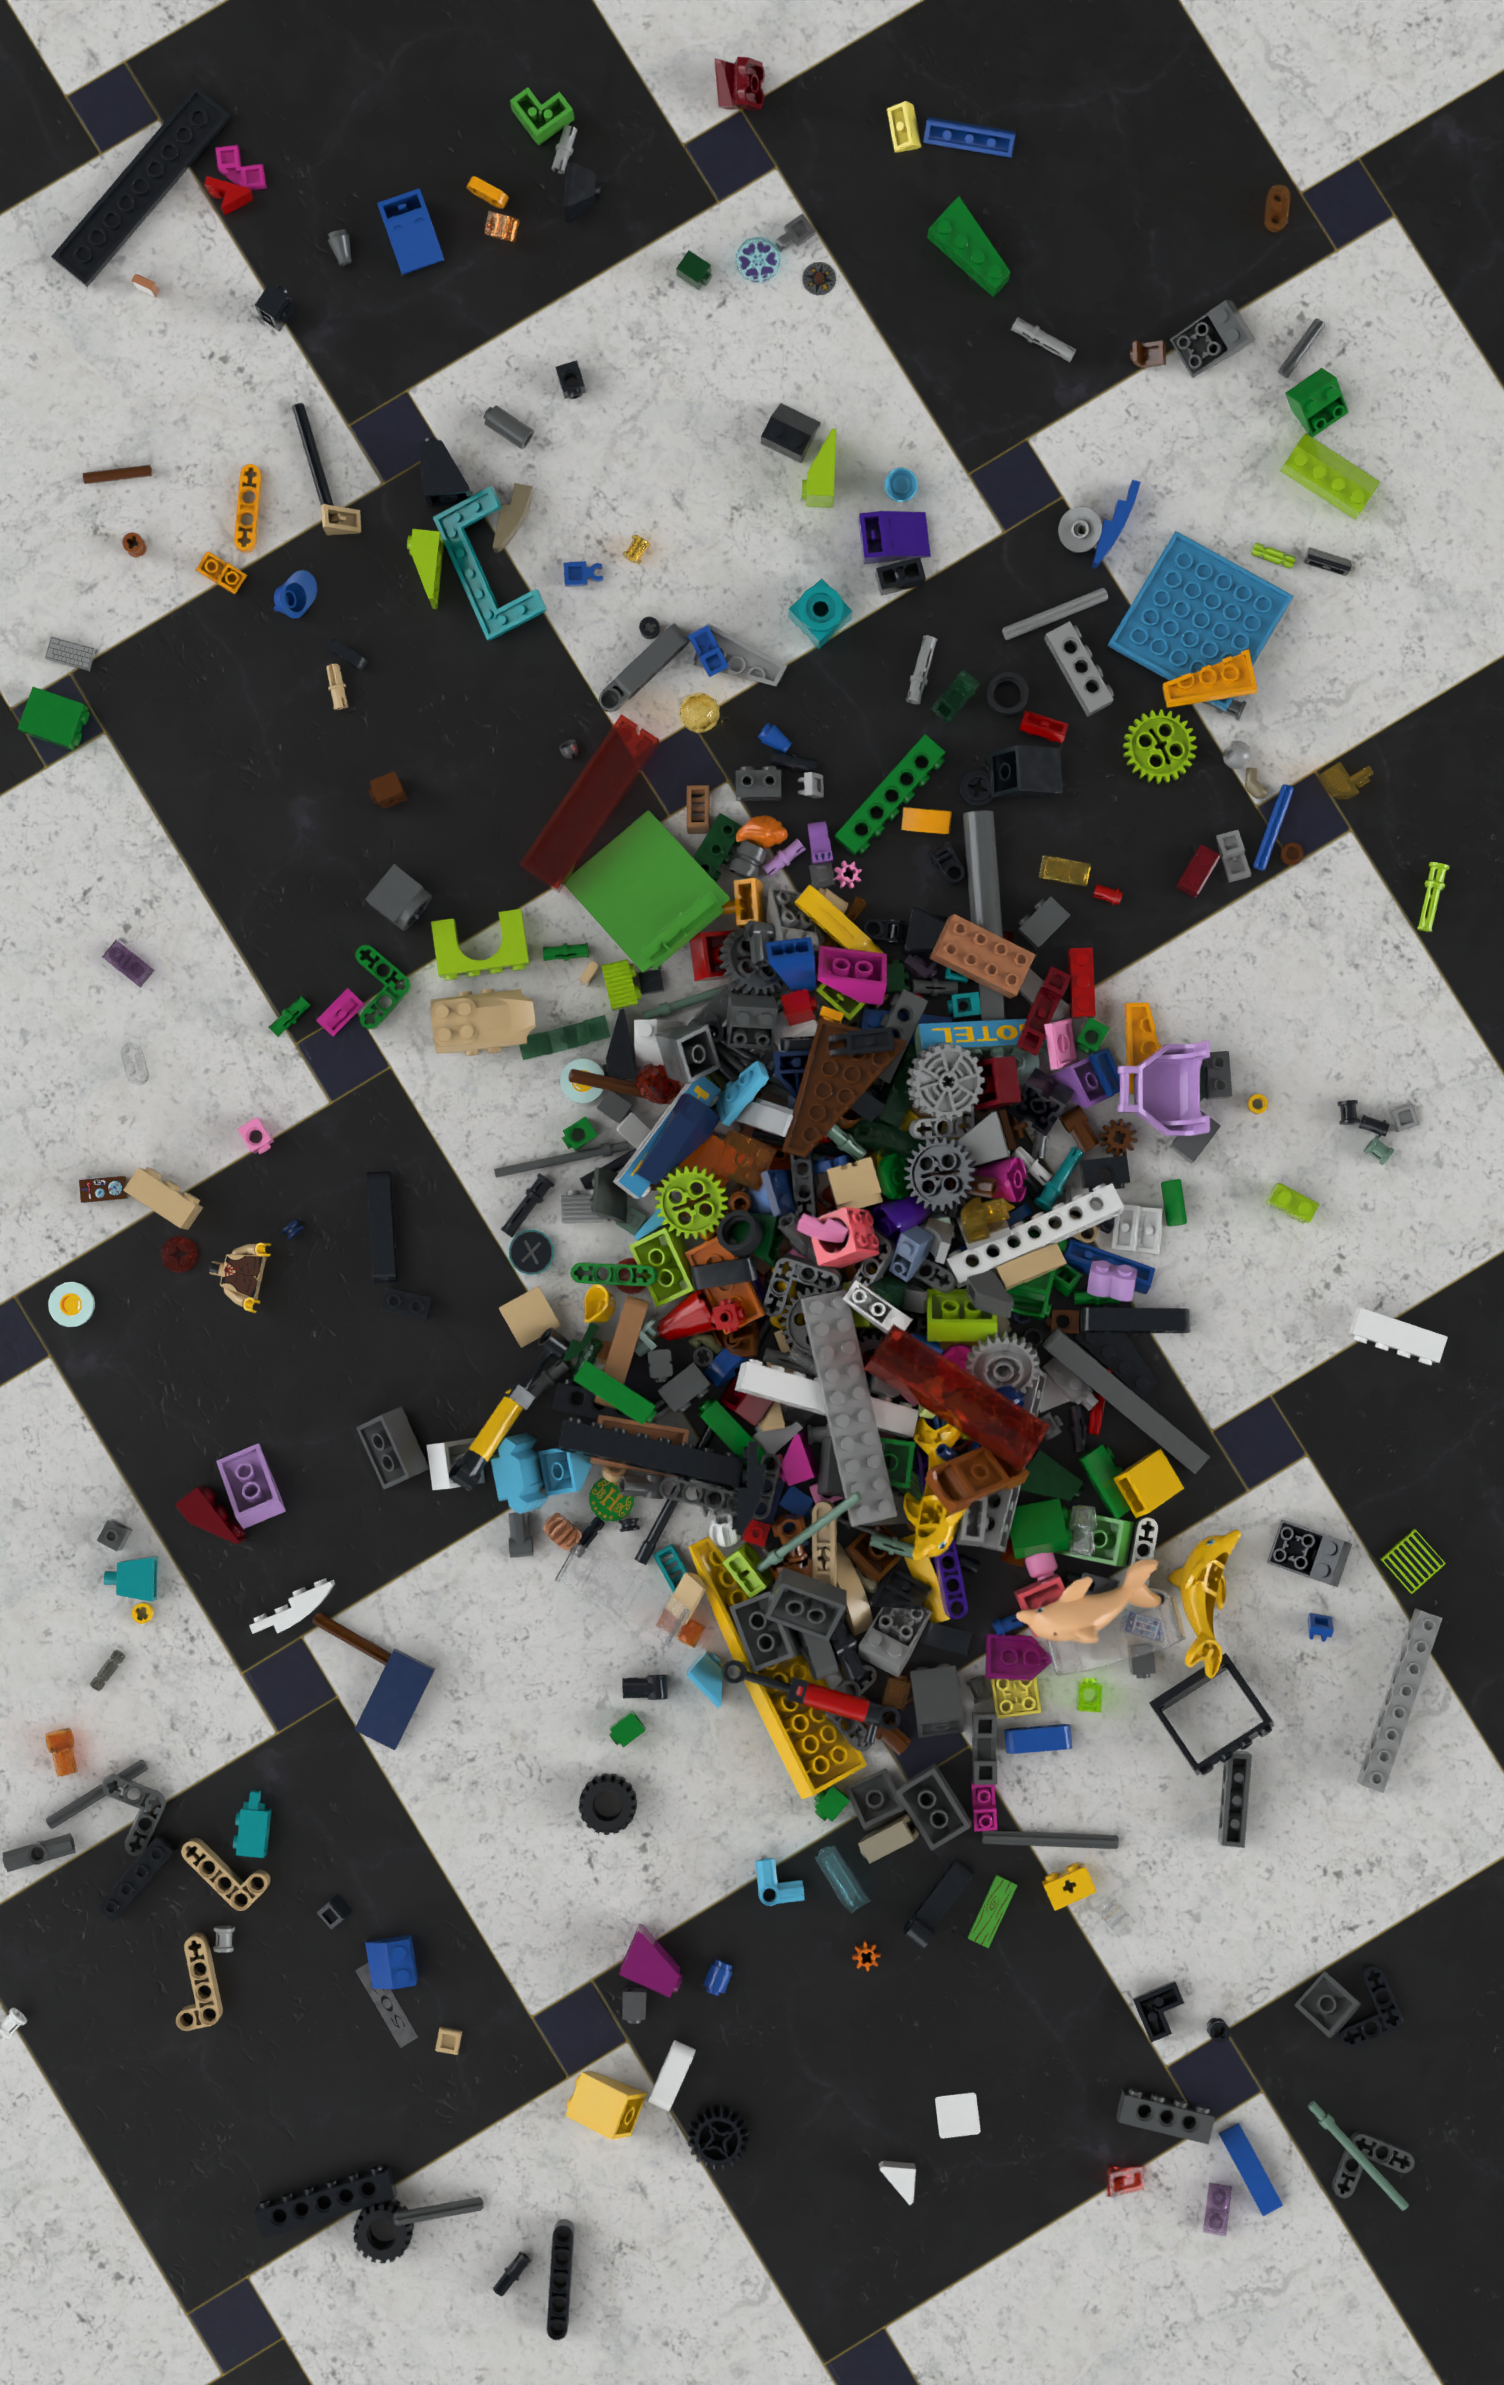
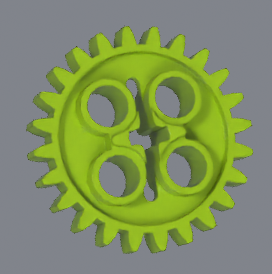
M1161 709L1158 716H1156L1152 710L1149 718L1143 713L1141 715L1142 722L1135 719L1134 724L1136 727L1129 726L1128 731L1131 734H1125L1124 739L1129 742L1123 744V748L1129 749V751L1125 752L1123 756L1131 758L1127 762V766L1134 764L1135 767L1132 773L1139 770L1141 772L1140 779L1147 775L1148 783L1153 778H1156L1157 784L1161 782L1162 778H1164L1166 783H1169L1170 776L1177 780L1179 778L1177 772L1182 775L1186 773L1183 766L1191 767L1192 764L1188 759L1192 760L1196 757V755L1191 753V751L1197 749V746L1191 745L1196 740V737H1189L1193 728L1185 729L1188 721L1180 723V715L1174 719L1172 718V711H1170L1167 716H1164ZM1159 728H1168L1170 735L1167 737L1162 736L1159 733ZM1150 729H1152V730L1154 731L1155 738H1154V736L1149 732ZM1146 737L1150 741V746H1141L1139 738ZM1157 742L1159 745L1163 744L1165 746L1163 750H1156L1155 746L1157 745ZM1170 747L1179 748L1180 756L1171 755ZM1164 755L1170 761L1169 765L1166 763ZM1157 757L1161 762V766H1152L1150 758Z
M686 1165L684 1172L680 1167H677L676 1175L673 1172H669V1179L663 1178L661 1180L665 1186L657 1187V1190L661 1192V1194H657L654 1199L660 1201V1203L654 1206L657 1209H661L657 1217L664 1216L665 1220L662 1222V1225L669 1223V1232L674 1228L677 1229V1237L682 1232L685 1233V1239H688L691 1233H693L695 1239H698L699 1232L706 1237L708 1235L707 1229L714 1233L716 1230L714 1224L719 1226L721 1221L719 1218H724L727 1215L722 1211L729 1208L728 1204L723 1203V1201L729 1199V1196L722 1195L727 1188L719 1187L722 1179L715 1181L713 1179L715 1172L710 1175L706 1174L707 1167L702 1172L699 1171L698 1165H695L693 1170L690 1169L689 1165ZM694 1182L701 1183L703 1191H694L692 1184ZM672 1191H679L682 1194V1200L677 1201L673 1199ZM707 1193L711 1195L708 1198L698 1200L694 1206L693 1204H688L681 1209H673L675 1206L685 1204L689 1198L695 1200ZM701 1204H709L712 1207V1212H703ZM688 1212L691 1215V1221L686 1222L682 1220L680 1213Z

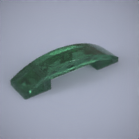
M602 1015L562 1028L528 1035L527 1043L519 1046L523 1060H529L610 1038L611 1035L606 1016Z

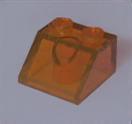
M728 1130L710 1172H715V1174L748 1190L759 1191L763 1182L760 1173L769 1169L777 1149L756 1139Z

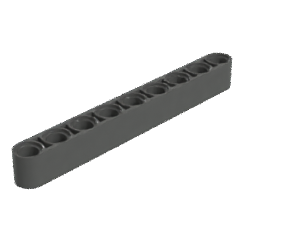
M1058 1328L1042 1344L1047 1351L1194 1474L1210 1458L1205 1451Z

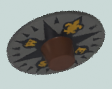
M815 262L805 269L802 281L806 290L811 294L825 295L835 286L836 275L828 264Z

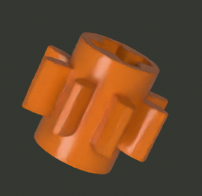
M864 1941L861 1947L855 1945L857 1954L852 1955V1959L859 1961L857 1968L864 1966L869 1971V1966H878L875 1958L880 1957L881 1954L880 1952H874L876 1948L875 1943L869 1946ZM870 1952L871 1959L865 1958L862 1960V1953L867 1954Z

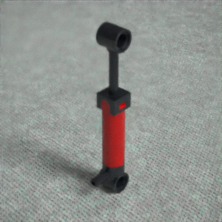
M736 1660L728 1661L722 1667V1677L728 1683L736 1684L744 1680L786 1692L785 1700L869 1724L865 1739L867 1744H874L878 1727L892 1730L901 1722L900 1712L894 1707L791 1677L789 1683L746 1671L747 1668ZM732 1665L737 1666L740 1670L739 1676L735 1679L730 1678L728 1675V1668ZM890 1711L894 1719L891 1724L887 1725L883 1722L882 1718L885 1712Z

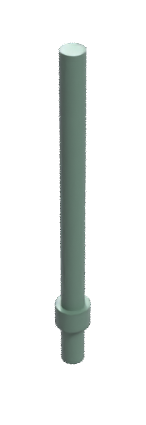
M725 985L669 1004L668 1002L659 1004L657 1008L642 1012L645 1020H650L659 1016L666 1017L672 1015L671 1012L712 999Z
M855 1492L781 1548L774 1549L768 1553L767 1558L756 1565L757 1571L762 1573L770 1566L780 1563L785 1555L862 1500V1495L859 1492Z
M1315 2101L1309 2103L1307 2107L1319 2119L1318 2123L1325 2130L1328 2129L1402 2211L1407 2209L1409 2204L1334 2123V2118L1329 2113H1325Z

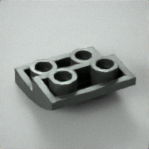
M599 1167L595 1168V1175L592 1177L593 1197L590 1200L592 1212L600 1218L609 1217L616 1223H626L628 1197L626 1192L613 1182L618 1173Z

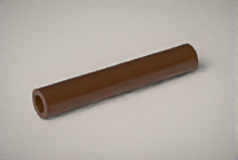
M151 465L86 472L83 473L84 484L149 477L152 476Z

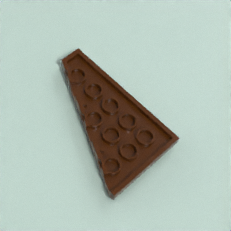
M819 1018L794 1106L793 1118L788 1128L782 1151L805 1158L906 1047L907 1041L894 1038L895 1051L831 1057L830 1050L848 1047L847 1041L831 1043L828 1041V1036L846 1034L849 1031L863 1029Z

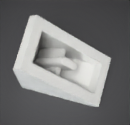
M881 2161L879 2163L880 2171L906 2202L911 2205L914 2200L915 2163Z

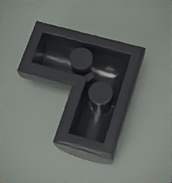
M1175 1981L1132 1998L1151 2043L1172 2034L1163 2012L1184 2004Z

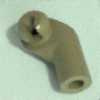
M709 1334L692 1335L689 1339V1343L695 1348H699L700 1344L703 1343L716 1354L723 1349L716 1342L715 1338Z

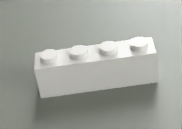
M1356 1308L1348 1333L1354 1335L1353 1340L1366 1344L1367 1340L1376 1343V1348L1385 1351L1392 1348L1398 1350L1397 1355L1410 1358L1413 1355L1419 1357L1418 1362L1430 1366L1432 1362L1440 1363L1448 1338L1447 1336L1364 1308Z

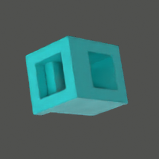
M979 992L951 995V1000L947 1001L948 1014H953V1018L980 1016ZM960 1002L967 1003L966 1010L959 1008Z

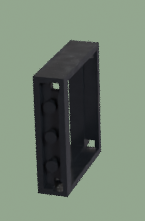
M1227 1653L1222 1655V1661L1215 1677L1228 1670L1263 1722L1197 1764L1163 1713L1164 1710L1212 1680L1205 1674V1667L1149 1702L1152 1710L1197 1776L1208 1774L1214 1769L1213 1766L1220 1761L1222 1763L1228 1761L1233 1757L1235 1751L1248 1748L1252 1745V1740L1258 1736L1264 1737L1268 1735L1274 1726L1273 1720Z

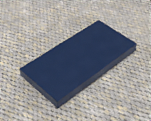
M394 1648L354 1730L396 1750L435 1668Z

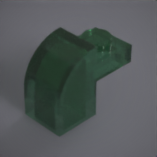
M963 669L951 686L939 697L931 710L948 724L970 701L981 684Z

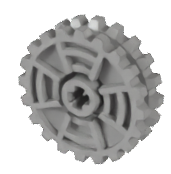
M939 1043V1046L930 1045L929 1051L921 1050L919 1052L920 1058L912 1060L914 1067L908 1069V1073L911 1074V1078L907 1079V1084L911 1085L908 1093L909 1096L915 1097L913 1103L916 1106L919 1105L922 1112L937 1118L952 1119V1116L961 1117L962 1111L970 1112L972 1110L970 1105L978 1103L977 1095L983 1093V1089L980 1087V1084L984 1083V1078L980 1077L983 1069L982 1066L976 1065L978 1059L975 1056L972 1057L968 1049H963L961 1046ZM944 1077L949 1078V1080H946L948 1082L947 1085L942 1084V1082H945L943 1080Z

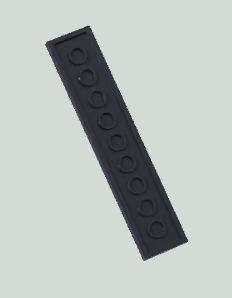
M195 86L53 253L52 259L88 287L230 120V114Z

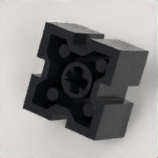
M1035 1067L1021 1089L1022 1102L1012 1104L1008 1113L1022 1122L1025 1118L1032 1122L1031 1127L1047 1136L1074 1091L1060 1082L1054 1085L1049 1081L1051 1078L1049 1075Z

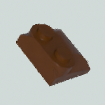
M885 1525L867 1527L888 1536L896 1537ZM863 1531L845 1551L849 1559L869 1579L879 1582L903 1556L895 1553L891 1555L888 1554V1551L869 1546L872 1534Z

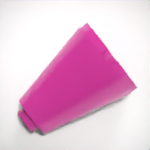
M1009 1157L975 1167V1169H978V1172L973 1173L974 1175L997 1179L998 1187L994 1198L1010 1202L1022 1201L1026 1193V1187H1023V1179H1027V1174L1021 1158Z

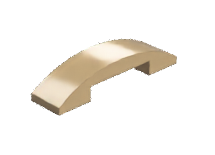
M838 1542L837 1587L847 1590V1614L844 1616L852 1635L856 1636L867 1631L873 1619L858 1574L848 1555ZM824 1548L823 1554L820 1556L823 1560L824 1568L826 1562L830 1560V1557L826 1556V1548Z

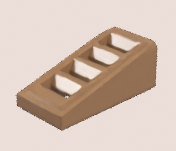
M709 785L687 786V833L708 834L710 830ZM705 794V797L692 798V795ZM692 804H705V806H692ZM692 813H705V815L692 816Z

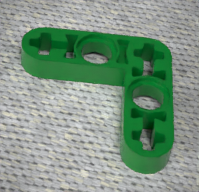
M362 945L356 951V960L385 985L360 1015L362 1026L373 1030L381 1025L411 989V983L402 972L373 947ZM363 950L365 952H368L370 950V956L375 961L377 957L380 958V960H378L373 965L372 969L369 968V966L372 965V963L369 960H361L363 957L361 955V952ZM381 964L388 965L390 969L388 975L384 977L377 974L378 966ZM394 972L398 973L394 976L398 981L405 980L404 985L406 988L404 990H395L397 985L392 980H390L389 984L386 983L387 980L392 978ZM389 996L391 998L392 1004L389 1008L380 1007L379 1000L381 997ZM375 1005L384 1014L380 1016L377 1013L374 1017L375 1024L369 1023L367 1025L365 1016L367 1014L371 1016L375 1013V1010L372 1009Z

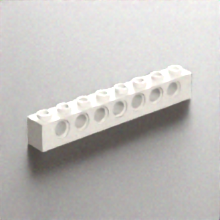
M1105 1183L1095 1187L1093 1189L1094 1192L1085 1195V1193H1081L1066 1205L1064 1202L1052 1207L1053 1211L1046 1214L1040 1212L1032 1216V1220L1027 1223L1021 1221L1010 1227L1012 1235L963 1252L957 1250L951 1253L946 1261V1266L955 1277L957 1288L967 1285L969 1276L991 1270L995 1272L996 1267L1043 1247L1061 1242L1123 1213L1125 1207L1113 1184L1111 1183L1107 1186ZM1097 1201L1101 1204L1102 1208L1094 1210L1091 1208L1090 1203ZM1071 1211H1078L1081 1214V1218L1073 1219L1069 1213ZM1056 1220L1060 1223L1061 1227L1053 1229L1049 1226V1222ZM1037 1230L1040 1233V1237L1031 1238L1028 1235V1231ZM1015 1239L1020 1245L1012 1248L1008 1245L1007 1241ZM993 1248L999 1252V1255L997 1257H990L986 1251ZM974 1258L978 1261V1265L970 1267L967 1265L966 1260Z

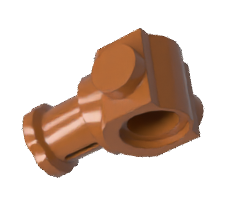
M783 1514L777 1520H774V1524H771L774 1536L780 1537L781 1544L784 1545L800 1534L802 1529L806 1528L803 1516H797V1514ZM793 1522L794 1527L791 1530H783L785 1523ZM802 1544L796 1547V1551L793 1549L788 1553V1562H797L807 1557V1552L803 1550Z

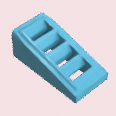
M657 1209L634 1235L638 1241L663 1226L664 1216L657 1217L661 1209Z

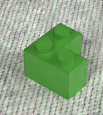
M527 87L510 100L512 112L538 146L560 131L564 125H568L574 120L573 109L560 92L541 105Z

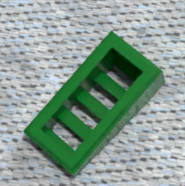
M1066 1264L1056 1269L1052 1285L1061 1294L1068 1297L1080 1284L1083 1275Z

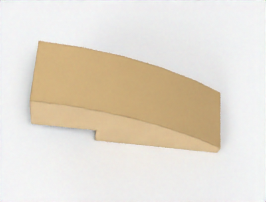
M1055 1243L996 1267L995 1272L998 1278L1002 1280L1004 1289L1007 1291L1019 1284L1027 1283L1066 1265L1067 1262L1058 1244Z

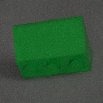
M1099 1444L1077 1457L1111 1517L1118 1519L1130 1510L1129 1505L1113 1480L1123 1470L1120 1466L1116 1467L1111 1460L1115 1457L1108 1446L1104 1448L1102 1444Z

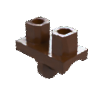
M999 1110L998 1114L1001 1125L1004 1128L1007 1147L1010 1151L1015 1150L1017 1146L1013 1131H1016L1018 1139L1023 1138L1022 1129L1027 1128L1028 1124L1027 1122L1021 1124L1019 1119L1012 1117L1014 1126H1011L1007 1110Z

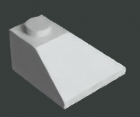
M659 1019L634 1020L636 1068L665 1067L655 1035L670 1027H679L680 1021Z

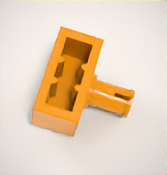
M756 878L734 880L735 900H729L722 906L724 912L721 915L736 913V925L742 929L750 920L766 923L763 882Z

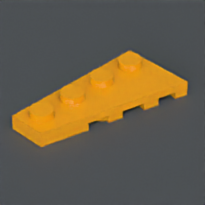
M1249 649L1242 651L1241 654L1234 657L1224 658L1222 662L1212 666L1202 667L1200 671L1195 673H1188L1163 683L1162 688L1166 707L1257 693V684Z
M1149 1003L1124 1004L1127 1066H1137L1161 1048L1156 1036V1027ZM1129 1074V1094H1134L1135 1074Z

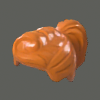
M762 815L751 818L747 824L742 826L736 834V841L747 840V842L766 849L775 844H781L787 839L788 833L782 827L780 821L771 816Z

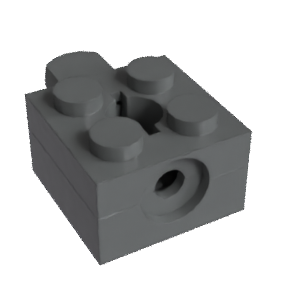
M695 1362L658 1390L662 1399L655 1404L656 1406L653 1410H656L665 1402L668 1406L654 1416L653 1422L657 1421L671 1409L674 1413L677 1410L682 1413L692 1405L690 1402L692 1398L697 1396L700 1399L710 1391L708 1388L711 1384Z

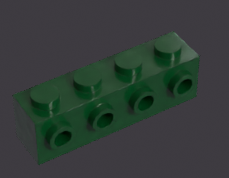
M721 813L693 857L716 883L722 874L719 872L722 865L725 864L727 866L733 856L731 850L734 845L739 846L740 842L736 841V834L742 827V825Z

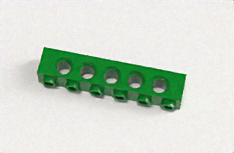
M925 734L836 833L834 839L854 857L858 852L862 855L870 846L868 841L874 835L877 838L885 829L883 824L888 819L892 821L900 812L898 807L903 802L907 804L914 797L915 793L913 790L918 785L922 787L929 780L930 776L928 774L933 768L938 770L945 762L943 759L945 751ZM919 758L925 759L928 766L922 769L918 768L915 761ZM908 775L912 778L913 782L910 785H904L901 783L900 778ZM888 792H894L898 799L895 802H889L886 800L885 795ZM879 809L882 811L883 816L880 819H874L871 817L870 811ZM857 826H865L868 833L864 836H859L855 832Z

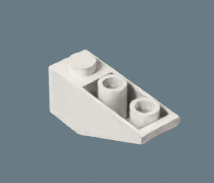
M856 1280L842 1299L875 1327L893 1339H900L912 1321L907 1315Z

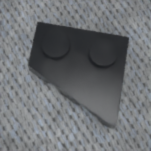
M892 1567L871 1598L870 1605L920 1610L932 1592V1588L901 1570Z

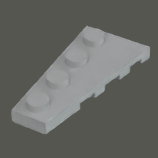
M707 623L729 665L721 673L777 687L787 668L786 665ZM693 649L686 663L704 668L697 652Z

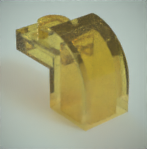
M1339 762L1321 773L1317 778L1329 795L1345 800L1353 798L1360 793L1356 785L1358 788H1361L1369 783V777L1374 772L1370 766H1367L1350 777L1342 763Z
M979 1196L964 1206L961 1212V1221L968 1244L989 1239L988 1224L1010 1218L1004 1197L982 1203Z

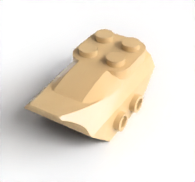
M483 989L481 994L473 995L472 991L459 992V996L430 1000L433 1038L437 1054L465 1053V1056L479 1055V1051L488 1050L489 1054L500 1053L501 1048L527 1043L528 1034L536 1027L533 1000L525 997L521 989L495 992L494 989Z

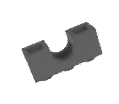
M972 1712V1781L974 1785H997V1714L995 1712Z

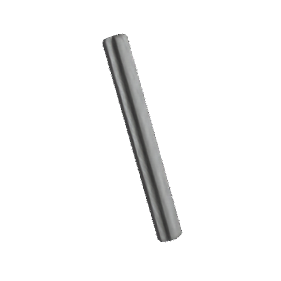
M1101 588L1004 627L1002 629L1003 636L1006 640L1012 639L1104 602L1108 599V593L1105 588Z

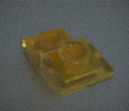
M1043 855L1039 878L1087 887L1091 864Z

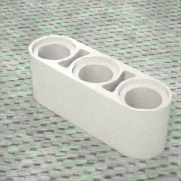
M674 2040L647 2102L666 2111L670 2110L696 2049Z

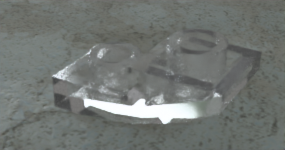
M1074 1505L1072 1508L1070 1553L1073 1555L1092 1556L1095 1554L1093 1531L1097 1529L1095 1507Z

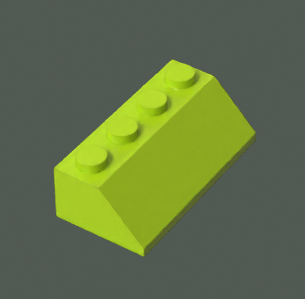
M1306 433L1280 470V472L1355 520L1380 483L1379 480Z

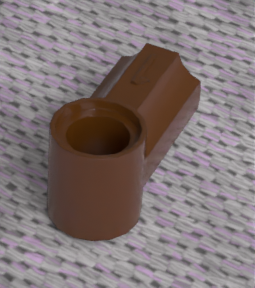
M1079 1105L1074 1106L1059 1116L1063 1127L1069 1134L1071 1133L1083 1153L1100 1143L1088 1124L1089 1121L1086 1114Z

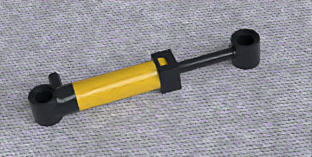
M548 1328L539 1338L538 1345L542 1348L543 1352L520 1385L516 1383H509L501 1394L503 1399L463 1458L457 1459L449 1471V1478L466 1491H470L476 1486L481 1477L480 1472L522 1410H527L535 1399V1396L527 1390L550 1356L559 1359L568 1350L570 1341L554 1328Z

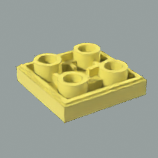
M1036 1677L1032 1681L990 1679L994 1711L997 1714V1719L1041 1713Z

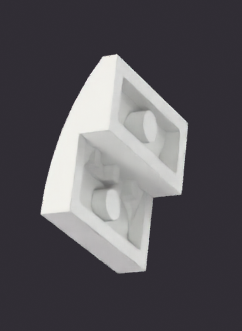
M1124 1205L1123 1213L1115 1216L1111 1249L1159 1255L1164 1209Z

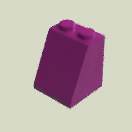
M639 1924L621 1964L619 1975L670 1997L672 1992L677 1993L682 1982L680 1966L647 1928Z

